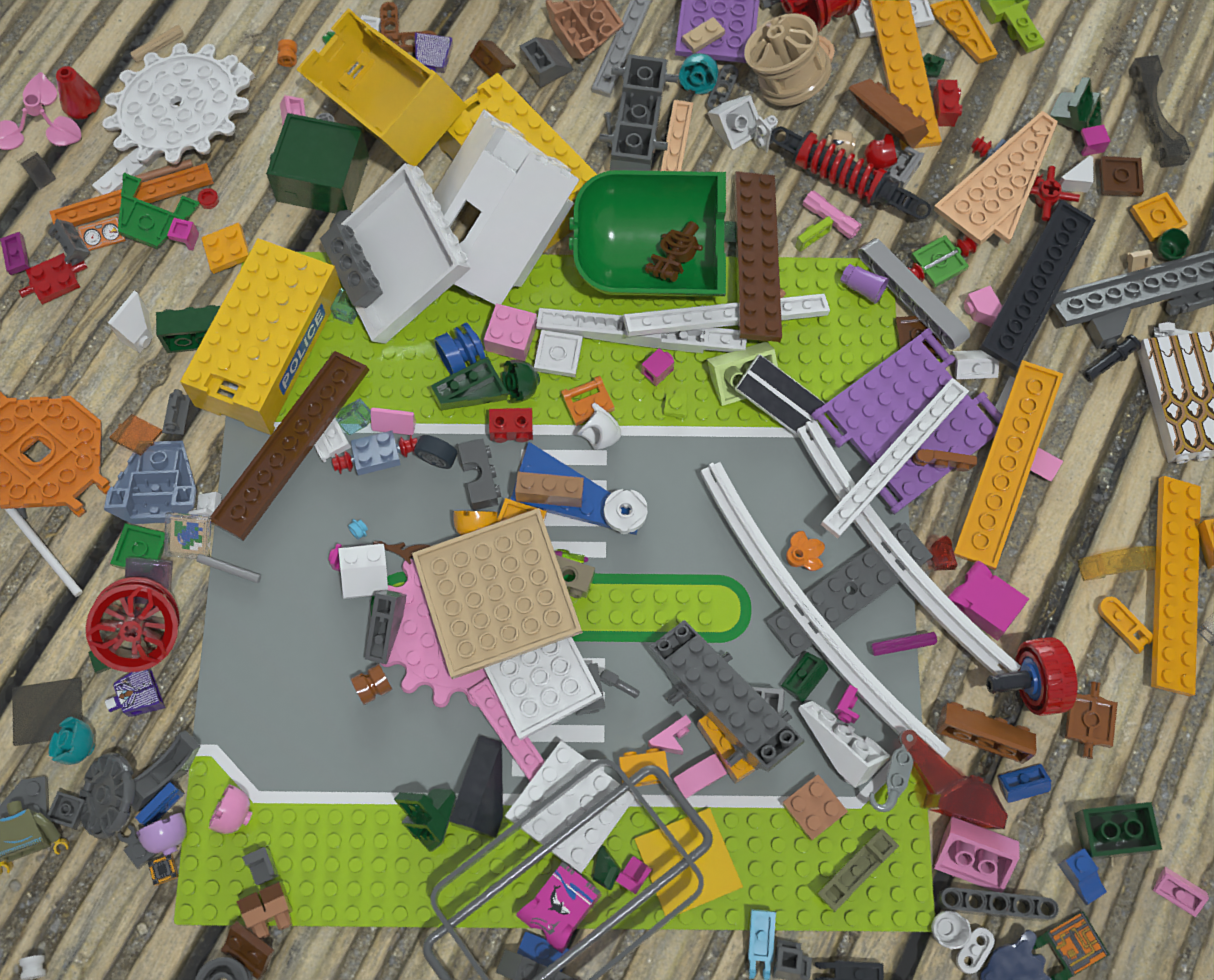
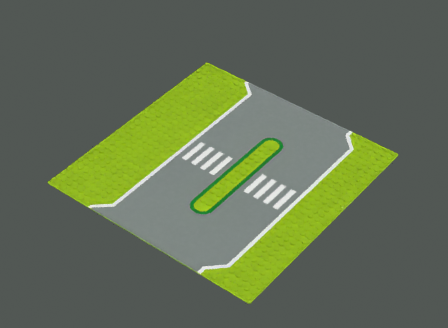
M298 252L332 265L327 252ZM542 254L522 287L513 286L501 305L536 313L538 318L539 308L624 316V314L738 303L736 257H726L725 297L610 295L593 289L582 279L575 266L573 255ZM779 257L780 289H783L786 293L783 298L825 294L830 312L826 316L782 320L781 342L747 339L746 347L763 342L769 343L775 349L778 368L824 403H828L898 351L894 322L896 318L895 294L886 287L880 300L874 304L860 293L840 282L842 274L849 264L873 273L860 258ZM341 283L344 295L341 301L337 300L274 423L275 429L332 353L337 351L366 365L370 370L336 415L350 445L351 440L383 433L373 431L371 428V408L413 412L416 425L412 439L417 438L418 441L422 435L434 436L451 444L458 454L450 469H443L423 461L417 455L415 456L413 452L408 453L406 458L401 454L400 450L398 455L401 465L358 476L355 464H353L351 472L347 468L342 470V474H340L339 470L335 471L332 457L323 462L315 446H313L244 541L214 525L211 558L261 575V580L259 583H255L210 567L193 737L201 747L189 768L184 816L187 832L181 845L174 923L176 925L232 926L237 921L242 926H246L236 901L255 892L259 893L260 890L281 882L285 886L286 896L293 911L290 912L292 926L438 928L443 924L431 905V894L434 887L495 838L452 826L449 822L442 845L429 852L419 839H415L401 823L407 815L395 802L394 798L399 792L428 794L432 789H449L454 791L457 799L479 736L497 741L501 740L478 706L475 707L469 703L465 693L455 692L450 697L448 705L439 708L432 701L433 690L428 685H421L411 694L402 691L401 682L406 675V670L402 665L384 667L378 662L365 660L375 596L343 599L341 572L332 569L329 562V554L332 549H335L337 543L341 544L343 548L373 545L374 541H382L387 545H396L404 542L406 546L401 549L404 550L419 544L434 546L461 536L454 527L453 511H473L467 484L479 480L482 474L477 470L464 472L458 444L484 439L485 446H490L492 458H488L489 464L495 467L497 477L493 478L494 485L499 484L501 497L498 498L499 505L476 511L498 512V519L505 498L511 499L528 442L610 493L623 489V491L634 490L640 493L647 502V518L643 526L638 529L637 535L630 533L621 534L614 529L547 512L544 523L554 551H562V557L595 567V575L587 598L581 597L578 599L570 596L583 632L573 636V640L586 664L598 663L599 674L604 669L613 672L619 676L618 679L638 689L640 694L637 698H634L620 689L608 686L601 681L605 702L604 709H600V712L579 716H576V712L528 737L544 761L548 759L562 740L591 763L607 759L619 766V757H623L624 753L637 752V755L645 754L646 750L650 749L648 746L650 739L685 715L691 721V726L688 728L690 731L680 739L677 736L675 737L683 749V754L665 752L669 778L679 789L673 778L715 754L697 727L698 720L706 716V714L684 698L674 704V706L669 703L667 698L674 694L677 688L669 680L667 673L649 648L683 620L720 656L729 652L733 659L728 664L751 687L783 689L781 684L806 652L824 660L829 668L803 703L784 690V712L787 710L792 716V719L787 723L805 740L801 746L769 772L759 768L736 784L730 775L727 774L710 786H706L691 797L686 798L697 813L710 808L743 888L683 912L659 930L750 931L751 909L776 912L775 931L932 932L931 926L935 913L925 759L911 747L910 750L914 756V762L906 789L897 799L894 808L887 812H879L872 807L869 800L871 792L874 793V799L878 804L883 805L887 802L886 778L892 755L895 750L901 747L900 736L857 693L855 696L858 699L854 707L848 709L859 715L858 720L854 724L851 722L848 724L838 719V715L834 711L849 684L826 660L815 645H812L796 658H793L766 624L768 620L784 610L785 607L773 593L743 549L712 497L700 472L702 469L709 467L711 463L721 462L732 485L757 527L804 594L869 549L871 545L854 522L838 539L821 525L822 521L840 502L822 477L799 437L748 399L721 405L711 380L707 359L730 352L704 350L703 353L661 349L663 352L670 353L675 361L674 370L655 386L641 374V366L658 348L583 337L576 377L537 372L540 377V383L535 394L526 401L511 403L509 402L511 399L509 394L508 399L504 401L441 411L431 393V385L450 376V373L438 354L434 338L447 332L452 339H455L453 329L458 327L462 332L461 325L467 322L478 335L483 345L485 356L489 358L501 381L502 372H506L507 367L503 366L504 363L509 360H519L485 351L484 337L495 304L477 295L473 296L466 292L465 289L453 284L385 344L371 341L355 306L352 305ZM738 325L714 328L738 330ZM537 328L526 358V362L530 363L533 368L542 330ZM466 361V367L470 366V364ZM601 376L615 407V411L609 414L618 422L621 428V437L615 444L604 449L595 450L586 438L577 434L587 422L575 426L562 398L561 391L573 389L593 381L594 377ZM229 382V388L238 389V385ZM595 388L571 399L573 402L598 393V389ZM228 392V397L233 398L234 394ZM667 393L688 396L685 418L664 415ZM532 408L533 440H528L527 442L507 440L504 443L491 441L489 434V409ZM825 413L824 415L842 436L845 435L828 414ZM228 416L225 419L218 493L222 494L221 501L271 436L245 426L244 422ZM816 420L854 483L857 484L872 466L850 441L838 448L834 444L835 440ZM808 432V436H809L810 440L812 441V440H813V437H812V435L810 434V432ZM393 433L398 446L401 437L404 440H409L410 435ZM351 446V448L347 449L346 451H347L350 455H353L352 446ZM344 452L338 454V456H344ZM711 473V475H712V477H713V479H714V481H715V483H716L717 481H716V479H715L713 473ZM886 485V489L892 494V496L897 500V502H900L899 498L888 487V485ZM879 493L870 502L871 507L890 532L904 523L910 528L908 505L894 515L890 510L889 504ZM353 519L356 521L362 520L367 526L366 537L358 540L350 532L348 525L352 523ZM804 531L808 540L818 539L825 544L824 552L818 557L823 563V568L817 571H810L803 566L793 567L787 562L786 553L791 547L790 539L795 533ZM385 550L388 585L401 587L407 581V576L402 570V564L405 560ZM585 556L589 559L586 563H584ZM571 574L563 577L566 582H572L575 579ZM899 582L835 628L834 632L877 680L922 723L918 648L874 656L871 651L873 643L917 635L914 596ZM847 587L846 592L852 594L854 589ZM380 664L393 690L383 696L377 694L375 700L363 705L351 682V678L361 673L367 675L368 669ZM810 701L815 702L835 715L837 722L847 727L850 725L855 728L854 733L864 740L869 737L891 756L890 759L867 782L853 787L835 769L798 710L800 705ZM503 743L504 816L498 836L513 825L511 821L505 818V815L530 783ZM599 768L619 784H622L620 776L612 768ZM819 774L848 812L810 841L781 803ZM662 783L636 787L665 826L688 817ZM230 784L246 793L250 801L249 811L252 812V816L246 826L242 824L237 831L231 834H222L208 829L218 802L225 797L222 794ZM636 797L602 843L621 868L618 876L623 872L632 857H636L643 862L634 839L659 829L658 825ZM519 829L443 888L438 896V905L447 920L537 851L542 845ZM883 829L899 847L834 912L817 894ZM266 847L271 852L279 877L261 885H256L250 868L245 866L243 856ZM598 849L579 875L597 888L602 896L576 929H596L651 885L650 877H647L636 895L617 881H615L612 890L604 888L593 881ZM552 852L548 853L454 928L537 929L527 926L516 917V914L535 899L536 895L563 861ZM656 893L612 929L650 930L665 917ZM275 920L267 923L268 926H277Z

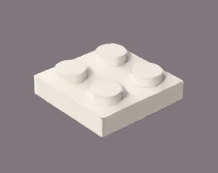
M541 330L534 364L535 371L576 377L583 336Z

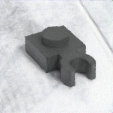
M129 825L128 828L131 831V835L128 838H125L121 833L117 835L120 841L129 845L124 849V852L135 867L140 869L159 853L153 854L144 849L136 834L137 829Z

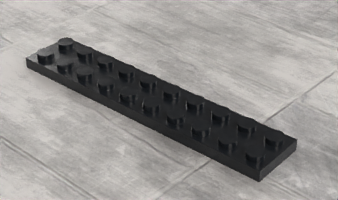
M1062 199L1059 201L979 347L981 351L1014 371L1020 366L1096 221L1094 218Z

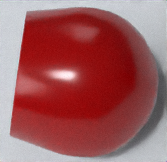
M891 133L885 134L883 140L873 139L865 148V162L867 165L873 163L874 170L879 168L887 170L897 164V155Z

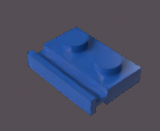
M169 782L135 818L144 826L153 824L185 793Z

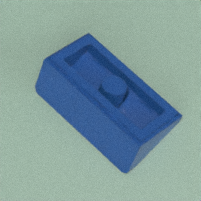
M1042 764L998 776L1008 803L1047 793L1051 790V779Z

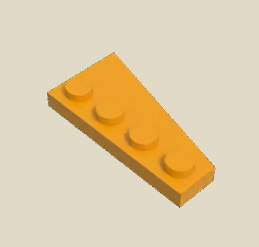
M943 0L930 5L935 18L978 64L996 58L998 53L968 0Z

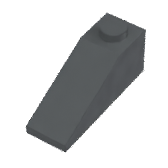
M389 590L375 593L365 660L382 664L388 663L403 619L407 594Z

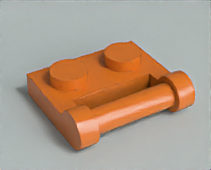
M601 376L594 377L593 381L573 389L561 391L562 398L575 426L588 422L595 412L592 407L593 403L598 404L608 413L615 411ZM595 388L598 389V393L573 402L571 399Z

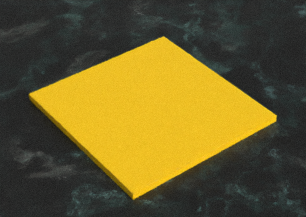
M710 808L700 811L698 814L712 832L713 842L711 848L694 862L703 875L704 887L701 895L679 914L743 888ZM689 817L666 825L687 854L703 842L702 834ZM660 828L634 839L643 862L653 869L649 874L652 883L683 859ZM690 866L656 893L665 917L698 889V878Z

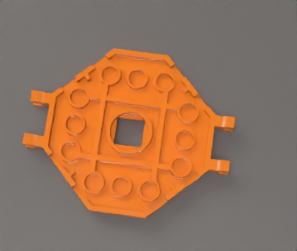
M0 392V508L68 506L78 518L81 517L85 510L82 508L83 504L75 498L93 483L105 495L110 488L108 485L110 482L100 475L101 420L71 396H61V398L55 399L30 397L27 400H17V398H7ZM39 440L51 452L41 461L32 462L23 452Z

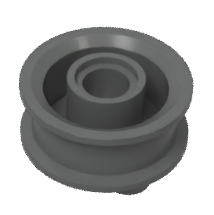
M220 957L207 962L200 969L195 980H252V975L237 960Z

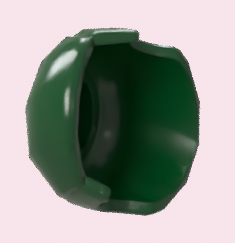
M1168 229L1157 240V253L1164 260L1176 261L1186 254L1190 240L1181 229Z

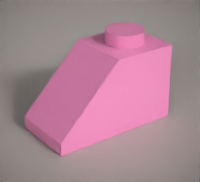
M991 286L968 294L964 302V309L972 317L973 321L990 327L1002 307Z

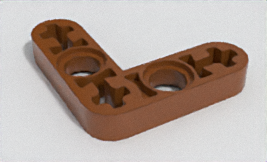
M385 2L381 5V34L407 53L416 52L415 43L413 45L405 44L409 39L415 41V33L437 36L433 31L399 33L397 5L393 2ZM388 10H391V17L388 18ZM387 25L395 26L393 30L385 29Z

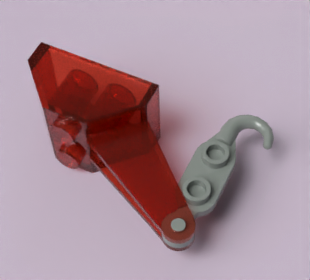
M904 730L899 734L898 739L901 747L895 750L892 755L886 778L887 802L880 805L875 801L873 792L869 796L870 804L875 810L887 812L894 808L897 799L908 785L912 766H914L929 792L925 796L923 809L954 817L985 829H1005L1008 814L992 785L983 783L984 779L978 776L970 775V777L960 775L921 739L915 731Z

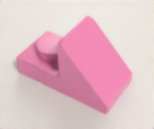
M687 715L648 741L649 748H659L660 751L682 755L683 749L675 737L677 736L680 739L690 731L688 728L691 726V721Z

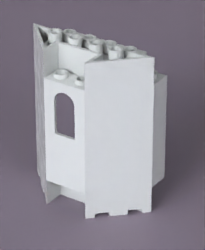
M484 109L433 193V196L440 204L444 217L449 221V227L453 224L466 200L481 211L464 241L458 243L462 251L467 255V261L471 269L454 284L465 289L469 294L477 295L496 305V303H503L513 286L522 287L574 204L568 197L580 179L570 173L572 169L557 158L547 156L525 140L523 133L509 123L498 120Z

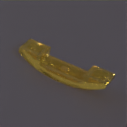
M1156 546L1120 549L1079 559L1077 562L1083 581L1105 578L1107 575L1144 569L1146 571L1155 570Z

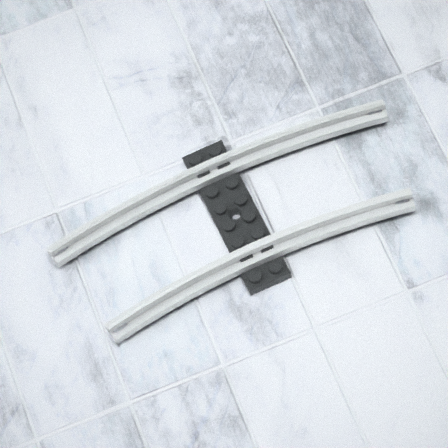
M806 422L805 426L797 429V434L822 477L840 502L856 484L836 455L818 422ZM808 431L810 432V434H811L812 437H813V440H812V441L810 440V438H809V436H808V434H807ZM721 462L711 463L709 467L702 469L700 474L733 533L768 586L785 607L784 610L766 623L793 658H796L809 647L815 645L849 685L858 689L856 693L899 736L905 730H912L916 734L917 741L912 748L935 768L947 755L950 748L926 728L877 680L839 638L834 629L901 582L933 618L993 675L1006 673L997 666L999 663L1009 673L1018 671L1021 665L1005 653L960 611L920 568L931 560L933 555L906 523L890 532L869 504L853 522L871 547L804 594L757 527L732 485ZM711 473H713V475H714V477H715V479H716V481H717L716 483H715V481H714V479H713ZM852 587L854 589V593H847L846 588ZM927 746H929V747H930L936 754H938L939 756L937 757L934 753H932V752L927 748Z

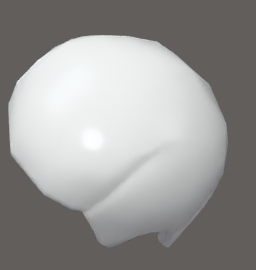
M951 910L943 911L934 917L931 929L934 939L940 945L949 949H958L969 942L971 936L970 923L959 913Z

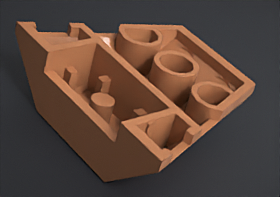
M608 0L545 1L552 29L571 58L584 59L624 26V23Z

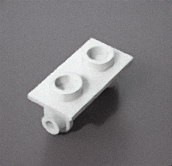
M760 116L758 117L754 141L765 153L768 152L769 145L773 143L771 133L778 123L775 116H769L764 120Z

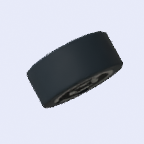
M430 435L420 436L414 449V453L420 459L443 469H450L458 454L451 444Z

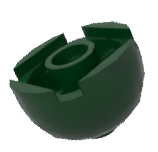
M506 361L503 365L507 367L506 372H502V383L508 395L510 394L511 399L509 402L517 403L528 400L535 394L540 383L539 374L526 361Z

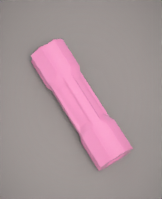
M814 190L803 201L802 205L814 214H818L823 219L830 216L833 220V226L849 239H853L861 228L862 224L841 212Z

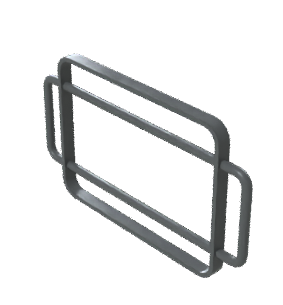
M607 759L597 760L434 887L431 894V905L443 924L425 939L423 955L440 980H452L432 951L434 943L449 932L482 980H490L454 927L630 790L683 859L532 980L550 979L689 866L696 874L699 885L692 896L588 979L598 980L701 895L704 887L703 875L694 862L711 848L713 842L712 832L660 767L655 765L645 766L628 778L615 762ZM600 767H610L616 771L623 780L621 785L447 920L438 905V896L443 888L593 771ZM655 775L702 834L703 842L689 854L685 852L636 789L635 785L646 776Z

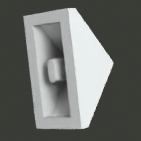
M1091 155L1061 177L1059 183L1063 191L1084 193L1089 191L1093 183V157Z

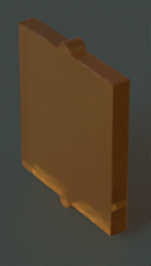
M131 414L122 424L118 425L116 431L109 438L111 441L141 456L150 446L154 445V441L162 434V429Z

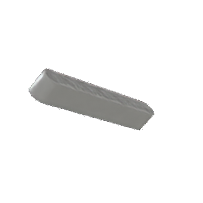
M874 238L858 250V256L861 261L874 274L889 278L887 287L927 328H930L933 334L947 348L954 350L970 338L968 328L879 239Z

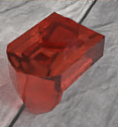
M944 535L934 541L929 549V552L933 555L931 562L934 571L955 570L958 565L952 549V541L948 536Z

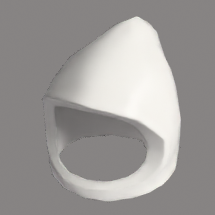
M593 403L592 407L595 412L577 434L586 438L595 450L604 449L619 441L621 428L612 415L598 404Z

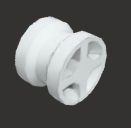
M37 955L20 959L19 965L22 967L20 979L31 980L46 976V970L43 969L45 956Z

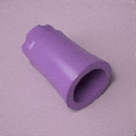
M851 264L845 268L840 282L860 293L874 304L880 300L889 281L887 277L871 273Z

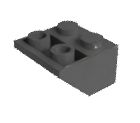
M535 37L519 45L520 60L540 88L573 71V67L553 40Z

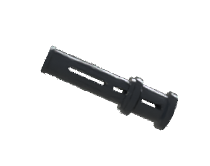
M1129 334L1122 343L1114 345L1111 352L1083 371L1084 378L1088 382H1092L1117 362L1127 360L1128 355L1141 349L1140 341L1134 335Z

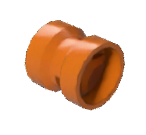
M283 39L278 42L279 53L277 55V62L281 66L292 67L296 65L298 46L295 41Z

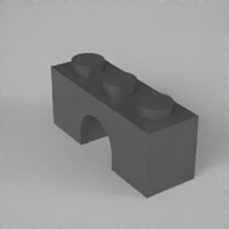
M484 439L458 444L464 472L477 470L482 474L479 480L467 484L473 511L499 505L498 498L501 497L499 484L494 485L493 478L497 477L494 465H490L488 458H492L490 446H485Z

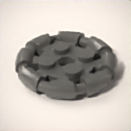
M107 753L100 756L97 761H94L86 772L83 779L85 780L84 786L80 789L79 798L85 800L82 816L80 817L82 825L90 835L98 839L110 838L117 831H120L131 813L129 811L130 804L134 803L135 780L132 779L134 772L129 761L118 753Z

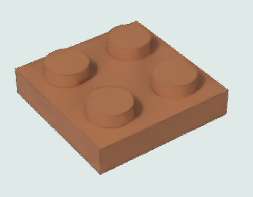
M819 774L781 803L810 841L848 812Z

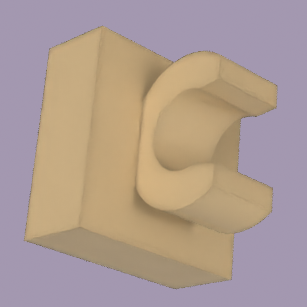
M1149 249L1133 253L1129 252L1127 255V271L1133 272L1151 267L1153 253Z

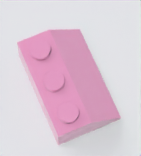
M951 817L943 834L934 869L992 891L1003 893L1019 860V841Z

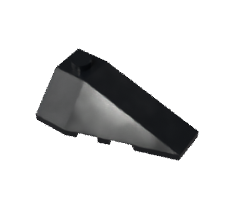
M479 736L449 821L452 826L497 838L504 816L501 741Z

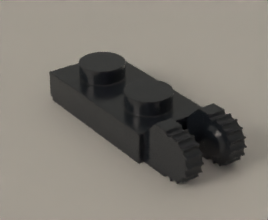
M851 961L815 962V968L822 970L834 969V978L818 977L815 980H884L883 963Z

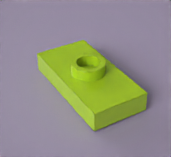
M830 216L816 225H810L803 234L797 237L795 248L799 252H802L831 232L833 220Z

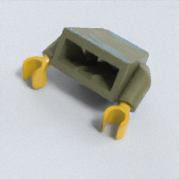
M13 801L6 805L9 816L0 819V875L3 873L1 866L6 867L7 873H10L13 869L11 861L51 847L52 842H54L53 850L56 854L61 853L57 847L59 844L65 845L68 850L69 841L65 838H60L61 834L54 824L42 813H36L31 809L23 810L21 801Z

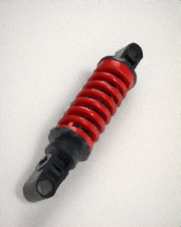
M782 126L773 129L771 133L772 141L794 154L792 159L794 166H800L802 169L810 168L811 173H819L821 179L829 177L831 184L838 182L840 189L848 187V192L850 194L857 192L859 199L867 196V202L870 206H873L876 202H880L885 208L892 205L897 210L919 220H927L931 216L932 207L930 204L910 191L900 188V182H894L890 179L891 171H886L883 168L873 171V163H869L867 167L863 166L865 162L863 158L856 162L854 161V153H850L848 157L844 156L846 152L844 148H841L838 154L835 155L836 144L832 143L828 150L824 149L827 139L823 138L819 142L817 134L812 130H809L802 137ZM785 132V140L778 142V133ZM921 205L928 207V212L924 216L917 214V208Z

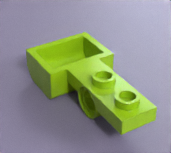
M980 0L981 9L989 22L995 24L1005 20L1008 24L1007 31L1009 37L1012 40L1018 39L1026 53L1044 46V39L1026 13L1030 3L1029 0Z

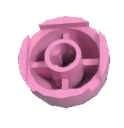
M229 784L222 794L225 797L218 802L208 829L222 834H231L237 831L242 824L246 826L252 816V812L249 811L250 801L246 793Z

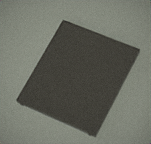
M81 678L12 687L13 746L51 741L54 732L59 734L63 728L59 726L61 722L68 717H74L83 721Z

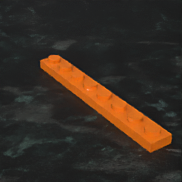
M205 163L143 182L135 198L152 203L214 184L209 167ZM121 189L50 211L53 225L55 224L54 221L59 219L71 222L75 227L119 213Z

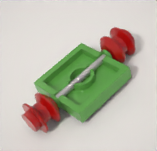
M944 235L913 252L911 258L915 263L911 265V269H908L921 282L924 281L925 276L933 288L968 269L969 265L963 257L967 258L969 252L974 254L977 243L965 235L963 240H956V247H954L948 237Z

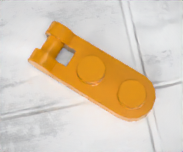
M1111 596L1104 598L1099 603L1098 612L1101 617L1129 644L1130 649L1134 653L1140 654L1146 644L1149 645L1153 642V634L1120 600ZM1135 632L1140 635L1139 639L1133 635Z

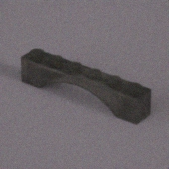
M1158 55L1137 57L1129 67V77L1133 80L1134 92L1139 99V108L1144 114V123L1150 133V142L1155 149V158L1159 161L1161 168L1184 165L1191 154L1186 138L1168 123L1158 104L1157 86L1159 78L1163 73Z

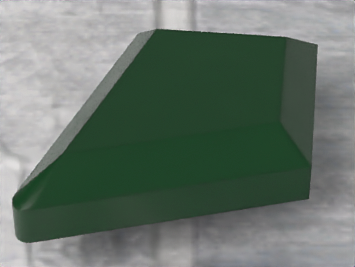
M927 53L923 57L927 77H939L945 59Z
M601 845L598 851L593 881L608 890H612L621 868L607 848Z

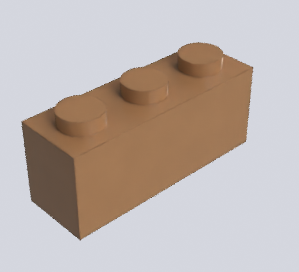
M518 472L515 490L516 501L582 508L584 478Z

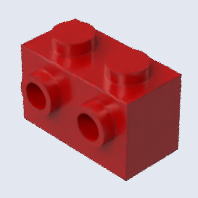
M937 80L933 92V102L938 126L955 127L958 117L962 115V105L959 104L961 88H958V80Z
M532 408L489 409L490 440L497 443H504L507 440H516L517 442L533 440Z

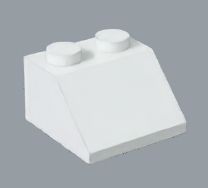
M384 544L338 548L343 599L375 596L377 592L388 590Z

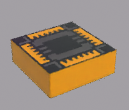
M172 854L148 862L153 885L157 886L178 878Z

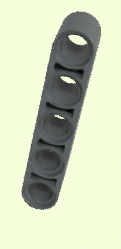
M951 887L941 891L936 899L939 908L943 911L951 910L957 913L1021 920L1048 921L1055 918L1059 912L1058 904L1053 899L1030 895ZM946 893L954 897L955 902L953 906L945 902ZM970 896H974L978 900L977 908L970 906L968 901ZM994 898L998 899L1002 904L1000 911L993 907L992 902ZM1018 901L1025 905L1024 914L1020 913L1016 907ZM1042 903L1049 908L1048 916L1041 912L1040 907Z

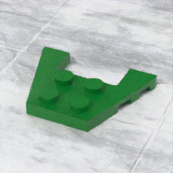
M124 172L122 177L118 234L158 250L168 239L167 234L173 219L187 220L199 208L200 202L182 195L174 213L135 198L142 184V179Z

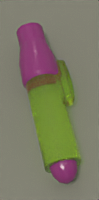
M558 549L554 551L555 555L583 564L589 560L585 555L570 553L569 550Z

